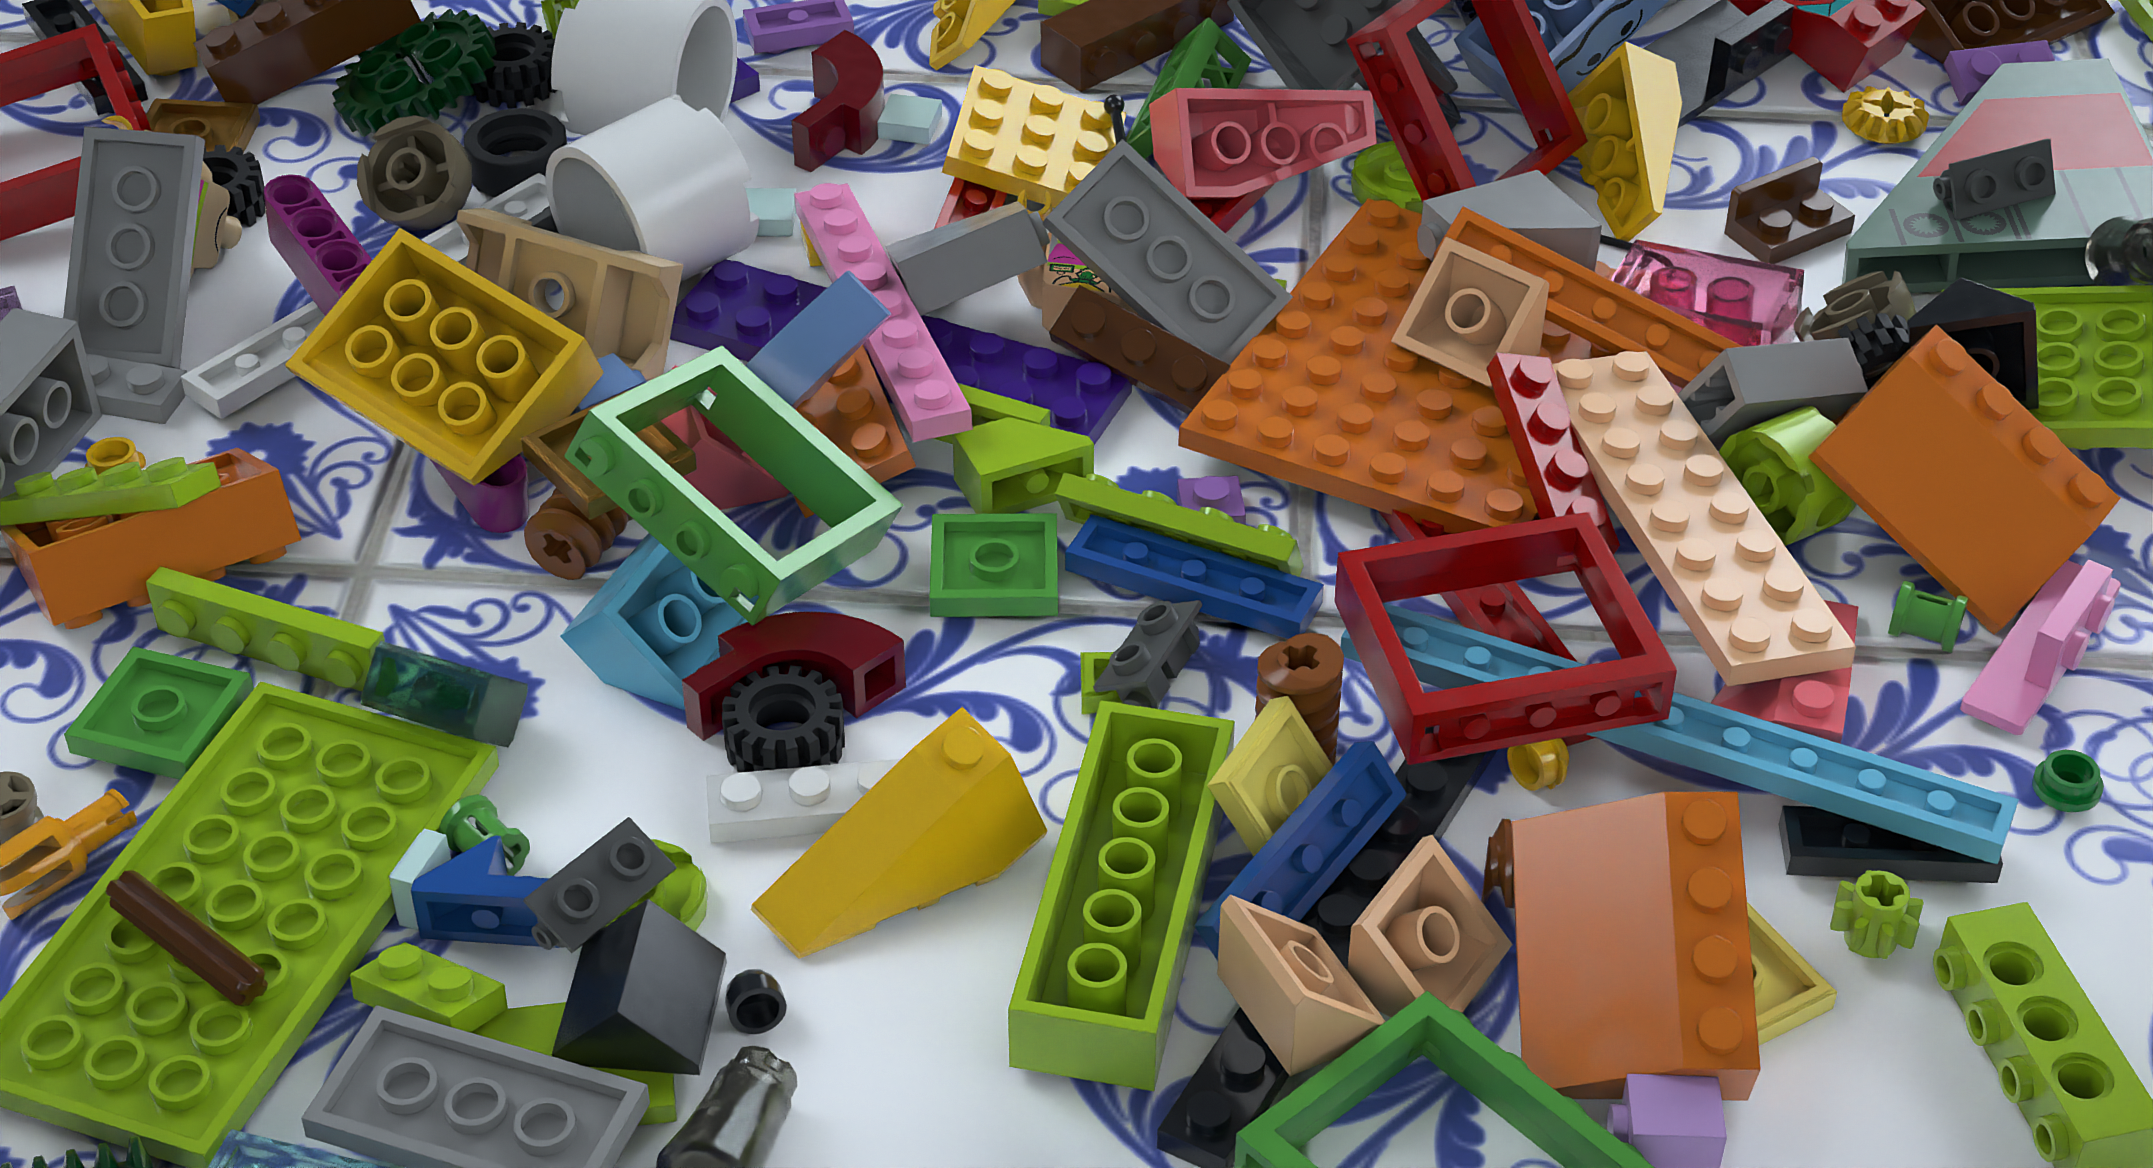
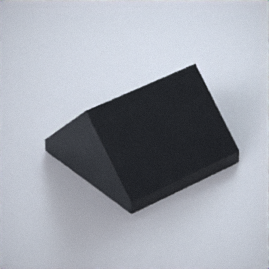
M1960 277L1907 320L1909 349L1937 324L1949 337L1962 345L1967 354L1999 384L2005 386L2013 397L2027 410L2039 408L2036 308L2033 302Z
M645 900L600 930L582 945L551 1054L552 1057L586 1067L700 1076L727 964L726 953L651 900Z

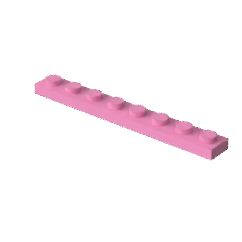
M823 183L814 186L809 191L794 193L796 214L801 220L831 282L834 283L846 271L850 270L892 313L863 344L913 442L973 430L972 413L968 402L848 183L840 185Z

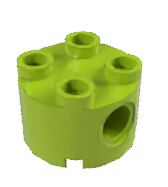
M1809 405L1802 406L1728 437L1719 450L1721 457L1785 546L1845 521L1856 507V503L1808 458L1836 427L1832 421L1822 416L1815 407Z

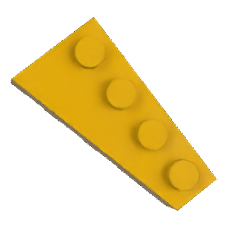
M91 0L147 75L169 76L178 73L181 69L198 67L197 50L193 44L196 42L192 0Z

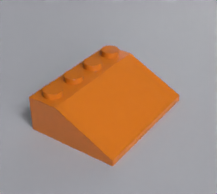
M1937 324L1889 368L1808 456L1819 469L1953 597L1956 598L1958 595L1968 597L1966 609L1993 635L1999 632L2092 535L2121 499L2106 485L2105 481L2097 473L2091 471L2075 456L2053 431L2039 422L2013 397L2005 386L1999 384L1967 354L1962 345L1949 337Z
M237 447L186 464L214 462L222 486L179 508L0 526V531L43 616L53 626L64 623L66 629L80 628L102 619L104 616L102 609L126 601L128 607L150 604L146 581L160 566L213 582L227 574L226 566L249 559L250 564L253 565L262 564L284 556L287 553L286 545L301 541L302 539L279 469Z
M1659 792L1512 821L1511 842L1521 1059L1526 1063L1530 1071L1562 1096L1572 1099H1622L1627 1074L1719 1077L1722 1100L1748 1101L1761 1067L1738 792Z

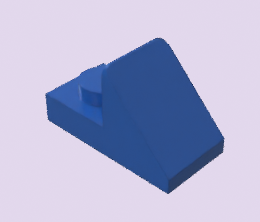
M501 836L490 837L413 881L410 891L420 939L541 947L534 939L531 931L532 927L538 923L537 916L523 900L549 878L508 876Z

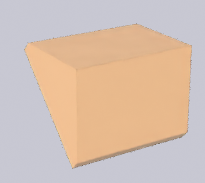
M1445 237L1391 342L1494 390L1486 368L1496 352L1537 356L1540 353L1550 284L1545 279L1449 237Z
M1429 835L1422 837L1351 926L1347 971L1377 1011L1389 1017H1393L1426 991L1430 992L1450 1009L1458 1010L1462 1013L1513 944L1434 836Z
M1231 894L1221 904L1217 975L1290 1077L1341 1056L1386 1022L1316 929Z

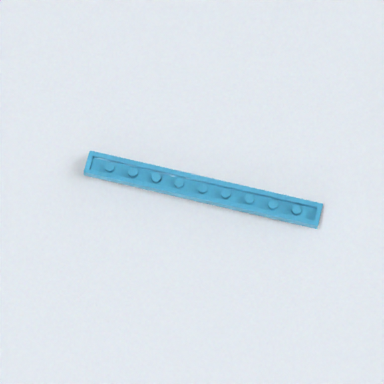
M1382 603L1418 680L1442 689L1463 687L1585 665L1389 603ZM1345 629L1341 636L1340 644L1344 657L1362 663L1347 629ZM1639 690L1635 691L1634 698L1642 696ZM1673 692L1669 719L1587 733V735L1996 865L1999 862L2019 799L1675 692Z

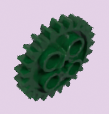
M448 9L437 18L434 12H430L424 21L415 23L406 28L402 33L376 45L371 50L358 54L359 62L345 65L344 69L347 75L337 78L335 81L339 88L332 92V96L336 100L333 102V105L351 132L358 130L362 137L367 136L371 132L375 134L379 128L397 118L420 116L423 118L430 117L436 121L439 119L441 109L444 107L455 109L458 107L456 99L459 96H470L474 93L470 86L471 84L483 82L487 79L483 71L495 65L491 57L498 52L494 46L496 42L484 21H481L477 14L470 16L467 10H462L455 15L452 9Z

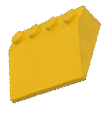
M402 228L397 230L285 364L286 368L293 374L473 486L523 451L522 437L569 417L604 374L585 337Z

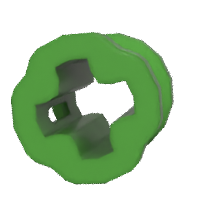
M1903 581L1892 614L1888 634L1898 637L1901 633H1906L1941 643L1943 651L1952 653L1962 625L1968 597L1958 595L1954 600L1915 590L1914 583Z
M476 794L457 801L441 820L439 833L447 836L448 847L452 851L465 852L490 837L501 836L508 876H514L523 867L525 858L530 852L529 839L519 829L507 828L498 819L497 808L486 796ZM470 817L476 819L475 825L477 828L468 821Z

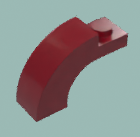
M847 30L842 31L811 52L814 97L821 100L791 120L794 165L808 172H813L845 148L863 155L878 140L877 122L885 107L883 66L876 51L862 38Z
M829 612L776 614L766 616L755 625L746 622L718 635L720 657L682 679L687 728L702 741L723 730L722 703L725 696L731 697L730 688L736 682L747 687L746 675L754 671L759 674L761 679L768 677L767 667L778 666L779 675L788 674L790 665L801 666L802 677L805 678L811 670L821 673L822 683L830 679L836 685L837 694H841L843 709L855 718H858L906 688L904 639L875 623L849 615Z

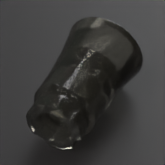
M2118 216L2105 221L2094 230L2086 246L2085 263L2090 277L2098 286L2153 285V218L2141 219L2134 216ZM2143 245L2147 249V258L2143 254Z
M759 1046L740 1048L736 1057L731 1059L727 1065L723 1066L716 1073L704 1097L686 1123L660 1151L656 1160V1168H765L776 1138L791 1111V1098L798 1086L797 1074L792 1065L776 1057L768 1048Z

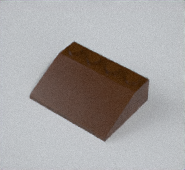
M1916 0L1926 8V11L1908 42L1944 64L1950 51L2047 40L2048 44L2051 45L2110 19L2115 12L2107 0Z

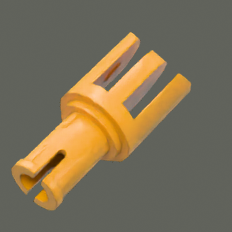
M113 788L104 793V796L65 821L60 818L54 819L47 815L0 845V868L3 867L0 869V896H5L22 889L8 898L2 905L4 912L10 920L17 918L86 873L88 854L125 830H129L137 825V818L133 810L125 814L120 811L130 805L120 792Z

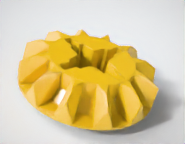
M1866 86L1863 92H1851L1847 102L1843 104L1842 120L1849 130L1864 139L1882 144L1903 143L1920 137L1926 131L1929 113L1924 109V101L1918 98H1910V93L1907 90L1897 92L1891 90L1889 86L1886 89L1880 90L1872 86Z

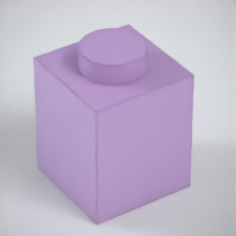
M1627 1074L1621 1104L1609 1105L1607 1131L1620 1141L1634 1146L1641 1152L1645 1160L1655 1168H1720L1727 1135L1719 1077Z

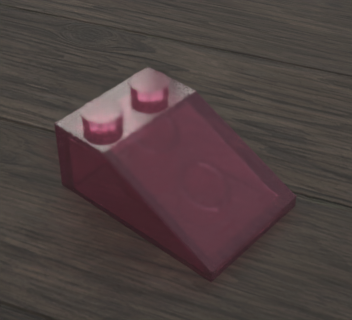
M1636 239L1611 280L1743 347L1793 342L1796 337L1793 323L1802 309L1805 270Z

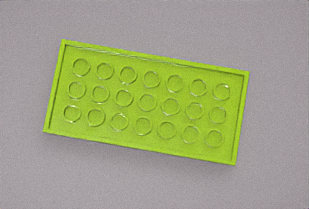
M260 681L0 1001V1107L128 1148L130 1137L138 1136L150 1156L187 1168H215L349 979L350 974L356 969L395 914L396 910L388 876L419 833L424 829L439 833L441 820L457 801L467 796L480 794L500 766L496 746ZM134 870L140 873L262 967L265 972L264 980L268 983L263 996L255 997L249 1006L235 1005L110 907V896L106 894L109 882L111 880H118L124 871Z

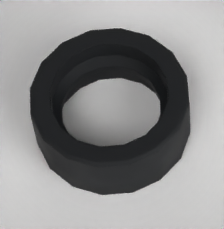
M528 108L504 109L485 115L471 124L464 135V148L472 165V184L478 191L491 197L499 196L537 173L546 177V167L551 154L558 148L567 145L565 126L556 116L542 110ZM511 151H536L523 156H499Z

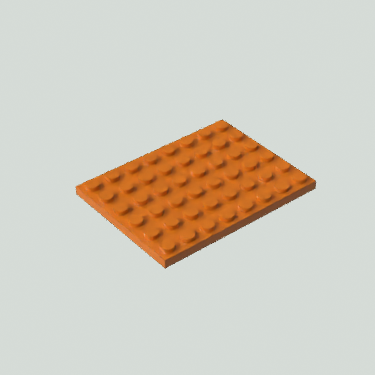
M1367 199L1290 292L1293 298L1256 337L1250 340L1231 363V368L1221 375L1179 426V447L1392 515V509L1407 513L1419 524H1421L1422 519L1444 525L1443 532L1455 534L1540 520L1494 390L1391 342L1432 261L1418 249L1417 232L1421 226L1422 214L1400 208L1397 204L1390 201ZM1596 261V273L1675 313L1678 310L1682 288L1663 283L1660 279L1653 276L1634 275L1610 268L1607 264ZM1544 319L1540 353L1537 356L1549 357L1552 364L1560 363L1566 359L1584 360L1615 355Z

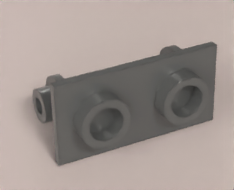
M2043 139L1948 164L1949 169L1944 170L1941 176L1933 182L1935 196L1939 200L1946 199L1948 202L1953 203L1954 219L1956 220L2054 195L2056 190L2051 139Z
M1196 600L1173 604L1169 601H1161L1144 609L1139 614L1136 625L1121 647L1111 655L1110 663L1093 686L1095 692L1116 690L1122 704L1158 709L1161 700L1171 687L1167 679L1177 678L1190 656L1196 652L1200 645L1199 629L1192 620L1202 607L1201 601Z
M627 817L524 898L523 902L537 916L538 923L532 927V935L537 943L546 950H551L555 946L566 947L572 954L668 877L677 867L630 817Z

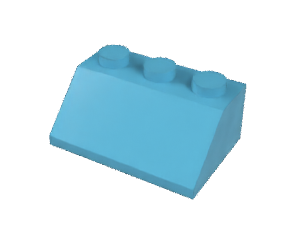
M648 533L563 631L560 637L603 683L685 710L682 679L720 657L718 635L748 621ZM741 592V594H742L747 600H749L753 605H755V603L757 602V600H758V598H759L758 595H756V596H754L753 598L749 599L746 595H744V594Z

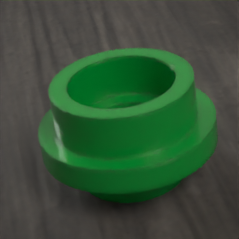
M2058 750L2048 755L2046 760L2036 767L2032 779V786L2036 795L2049 806L2064 812H2083L2092 809L2099 803L2104 790V783L2100 776L2101 772L2098 764L2088 755L2075 750Z

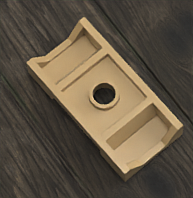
M485 208L458 210L456 222L470 242L466 261L467 268L585 337L596 359L614 353L632 371L638 370L646 381L652 380L664 373L683 264L634 250L618 251L533 227L531 221ZM551 279H555L561 285L564 292L563 304L558 310L553 309L548 304L545 296L546 286Z

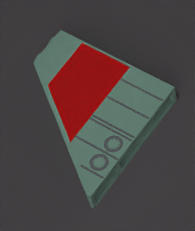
M2109 58L2001 64L1847 241L1842 284L1879 271H1884L1888 281L1893 278L1894 271L1900 272L1910 293L1941 292V290L1947 289L1960 277L1990 288H2026L2137 282L2143 273H2153V146ZM2043 139H2051L2056 190L2054 195L1959 220L1954 219L1953 203L1948 202L1946 199L1939 200L1935 196L1933 182L1941 176L1944 170L1949 169L1948 164Z

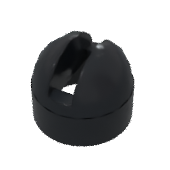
M747 969L735 975L727 985L725 1006L731 1024L738 1031L746 1034H761L776 1027L784 1018L787 1009L786 1000L780 984L771 974L761 969Z

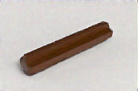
M134 870L124 871L118 880H111L109 882L106 894L110 896V907L235 1005L249 1006L255 997L263 996L268 987L267 981L264 980V969L140 873Z

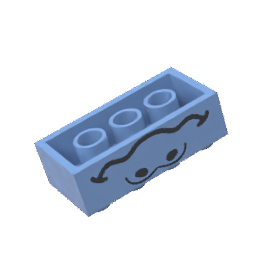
M1525 0L1567 94L1625 41L1627 42L1669 1ZM1477 16L1453 40L1471 75L1522 112L1484 27Z

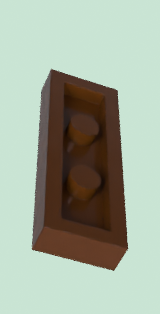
M1081 285L1078 286L1049 331L1052 342L1089 362L1106 365L1111 372L1128 379L1130 384L1188 415L1221 375L1231 368L1226 362Z

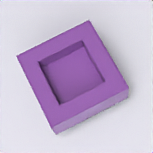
M1205 476L1202 478L1177 479V502L1179 506L1199 511L1201 507L1215 508L1231 516L1234 522L1246 525V512L1238 476Z

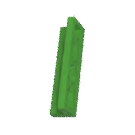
M1209 17L1175 44L1126 136L1127 143L1146 159L1153 153L1150 103L1175 88H1205L1202 78L1209 79L1212 88L1238 89L1252 59ZM1216 51L1232 66L1231 68L1221 67Z

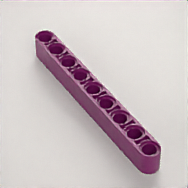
M288 174L278 176L270 180L264 188L270 241L321 312L326 316L371 263L372 259L314 182L301 175ZM520 454L475 486L430 459L473 520L482 529L490 532L505 533L518 529L527 521L529 515L527 466Z

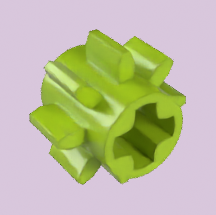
M1867 870L1865 874L1858 878L1856 885L1844 880L1839 883L1830 929L1838 932L1844 931V940L1849 947L1848 950L1868 958L1887 959L1888 955L1895 951L1897 944L1908 949L1914 947L1924 902L1923 899L1910 898V890L1904 879L1886 871Z

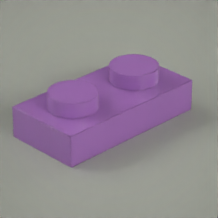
M804 0L743 10L744 29L754 54L763 52L776 54L782 53L789 48L814 44L821 46L844 30L854 34V21L844 0Z
M2047 40L1950 51L1943 65L1959 104L1967 105L2001 64L2055 61V58Z

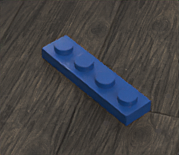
M1092 514L1065 551V571L1159 600L1169 601L1172 604L1200 600L1202 607L1198 612L1286 639L1305 633L1323 603L1324 584Z
M1374 741L1353 743L1196 922L1194 927L1217 961L1221 904L1230 894L1299 922L1407 796V793Z

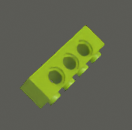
M2021 902L1947 917L1940 946L1935 950L1933 956V967L1937 981L1942 989L1951 992L1965 1016L1967 1030L1971 1039L1976 1045L1983 1046L1996 1068L2004 1095L2011 1103L2018 1105L2031 1127L2034 1143L2040 1156L2045 1161L2051 1162L2054 1168H2153V1099L2029 903Z

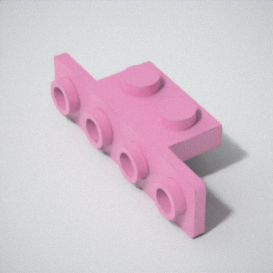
M2089 559L2084 566L2067 560L2041 587L1964 695L1960 710L1994 727L2014 735H2022L2067 669L2074 671L2078 667L2087 649L2091 633L2100 634L2106 625L2121 586L2120 581L2111 578L2113 569Z

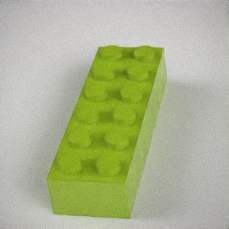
M1100 700L1008 1007L1009 1067L1155 1091L1195 930L1194 925L1197 922L1224 813L1207 785L1234 749V720Z

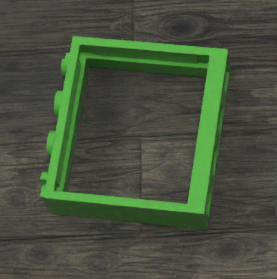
M723 346L717 347L590 409L564 455L570 463L752 625H755L766 616L771 615L876 549L904 506ZM710 387L718 395L715 397L707 388ZM692 405L831 529L776 561L641 441L635 433ZM741 592H742L744 595H746L749 599H751V598H753L754 596L758 595L759 598H758L757 602L755 603V605H753L749 600H747V599L741 594Z
M1428 991L1236 1133L1234 1168H1318L1300 1153L1298 1149L1423 1055L1565 1168H1655L1645 1160L1641 1152L1634 1146L1620 1141L1590 1118L1579 1103L1570 1097L1562 1096L1531 1072L1520 1057L1511 1052L1504 1051L1477 1030L1463 1013L1450 1009Z

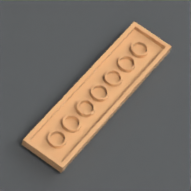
M1625 351L1614 356L1584 360L1566 359L1560 363L1552 364L1570 411L1571 425L1599 490L1727 687L1852 667L1856 645L1648 352Z

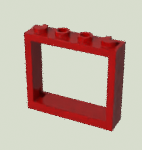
M1402 0L1346 39L1422 202L1477 186L1406 35L1408 31L1451 0ZM1471 0L1538 146L1497 180L1534 170H1539L1546 176L1588 142L1587 137L1525 0ZM1377 41L1379 42L1380 47L1383 51L1378 54L1376 53L1372 45V43ZM1547 128L1553 138L1551 141L1549 140L1547 133L1545 131V129Z
M95 23L0 54V107L99 75L115 115L127 119L132 125L133 130L154 132L151 130L141 101L138 100L114 40L103 43ZM81 156L0 183V241L75 216Z
M1589 512L1338 552L1334 602L1408 765L1669 719L1677 668ZM1574 552L1573 555L1558 557V554ZM1574 571L1621 659L1424 693L1382 603ZM1639 690L1642 696L1634 698L1635 691ZM1434 726L1433 733L1425 734L1426 727Z

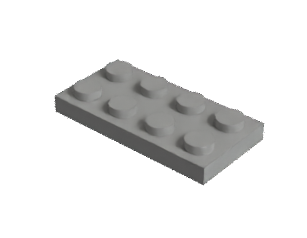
M84 126L63 318L77 321L86 354H97L104 357L152 363L180 369L205 140L201 137L187 134Z
M1123 139L1051 211L1042 224L1143 319L1229 365L1250 340L1256 337L1293 298L1289 292Z
M376 1005L302 1115L301 1121L305 1136L406 1168H614L647 1110L650 1100L647 1084Z

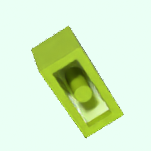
M1011 417L974 426L973 430L952 434L954 480L976 514H1014L1056 502L1058 500L1055 492L1064 472L1085 478L1086 474H1094V443L1089 436Z

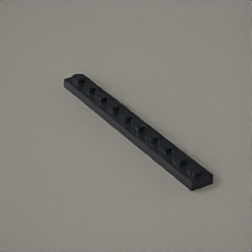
M1434 726L1425 728V734H1430L1434 731ZM1497 750L1408 765L1406 759L1403 761L1395 776L1407 793V796L1299 921L1318 931L1346 970L1348 968L1351 926L1422 837L1433 835L1439 843ZM1241 1007L1238 1008L1157 1129V1149L1200 1168L1232 1167L1235 1162L1236 1133L1269 1109L1289 1077L1287 1071Z

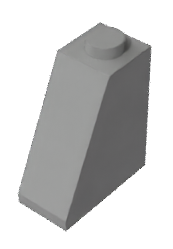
M1539 170L1423 201L1421 226L1417 232L1418 249L1432 262L1435 250L1464 206L1595 272L1602 225Z
M1017 201L885 246L897 275L919 315L922 316L1047 263L1048 261L1042 246L1049 244L1050 239L1046 228L1042 225L1043 221L1038 211L1028 214L1027 209Z
M1849 338L1726 348L1677 395L1714 447L1719 451L1729 436L1805 405L1815 407L1822 416L1830 421L1835 420L1868 392L1864 381L1862 368L1857 362Z

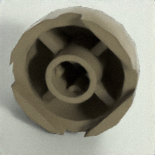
M420 116L397 118L379 128L372 136L377 142L370 149L368 157L362 153L357 164V187L363 203L387 223L412 231L434 229L454 219L458 214V210L465 206L472 189V165L463 145L446 128Z
M1879 271L1855 278L1830 290L1823 295L1827 304L1826 307L1819 310L1813 316L1808 306L1799 314L1793 325L1800 342L1841 338L1838 330L1845 325L1848 326L1851 332L1859 328L1856 319L1866 316L1870 324H1873L1878 313H1886L1890 320L1896 314L1904 317L1907 322L1917 312L1911 293L1900 272L1894 271L1892 280L1888 281L1884 271ZM1894 361L1877 365L1864 376L1867 379L1875 377L1888 369Z

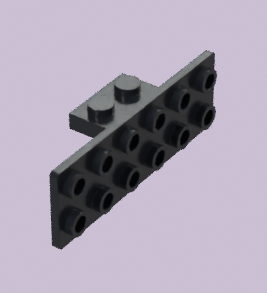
M1720 0L1643 48L1675 62L1682 100L1678 128L1793 54L1788 49V46L1793 36V30L1790 25L1794 5L1783 0H1772L1747 16L1728 0Z

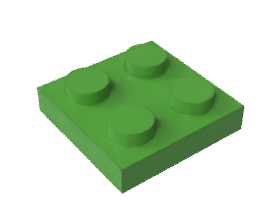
M1057 513L932 514L930 617L1058 616Z
M133 646L64 733L69 753L180 780L253 691L254 686L251 674Z

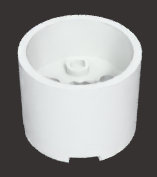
M579 0L575 9L565 8L555 38L551 68V86L554 90L562 91L565 110L559 121L569 132L586 136L666 97L680 94L683 103L696 111L707 107L723 124L733 92L737 66V31L732 9L726 0Z
M680 94L666 97L555 150L548 160L546 167V191L550 210L559 234L618 251L634 250L683 264L680 282L747 249L754 242L758 233L759 217L753 212L750 213L744 183L751 180L752 176L738 145L722 122L707 107L696 111L682 102Z

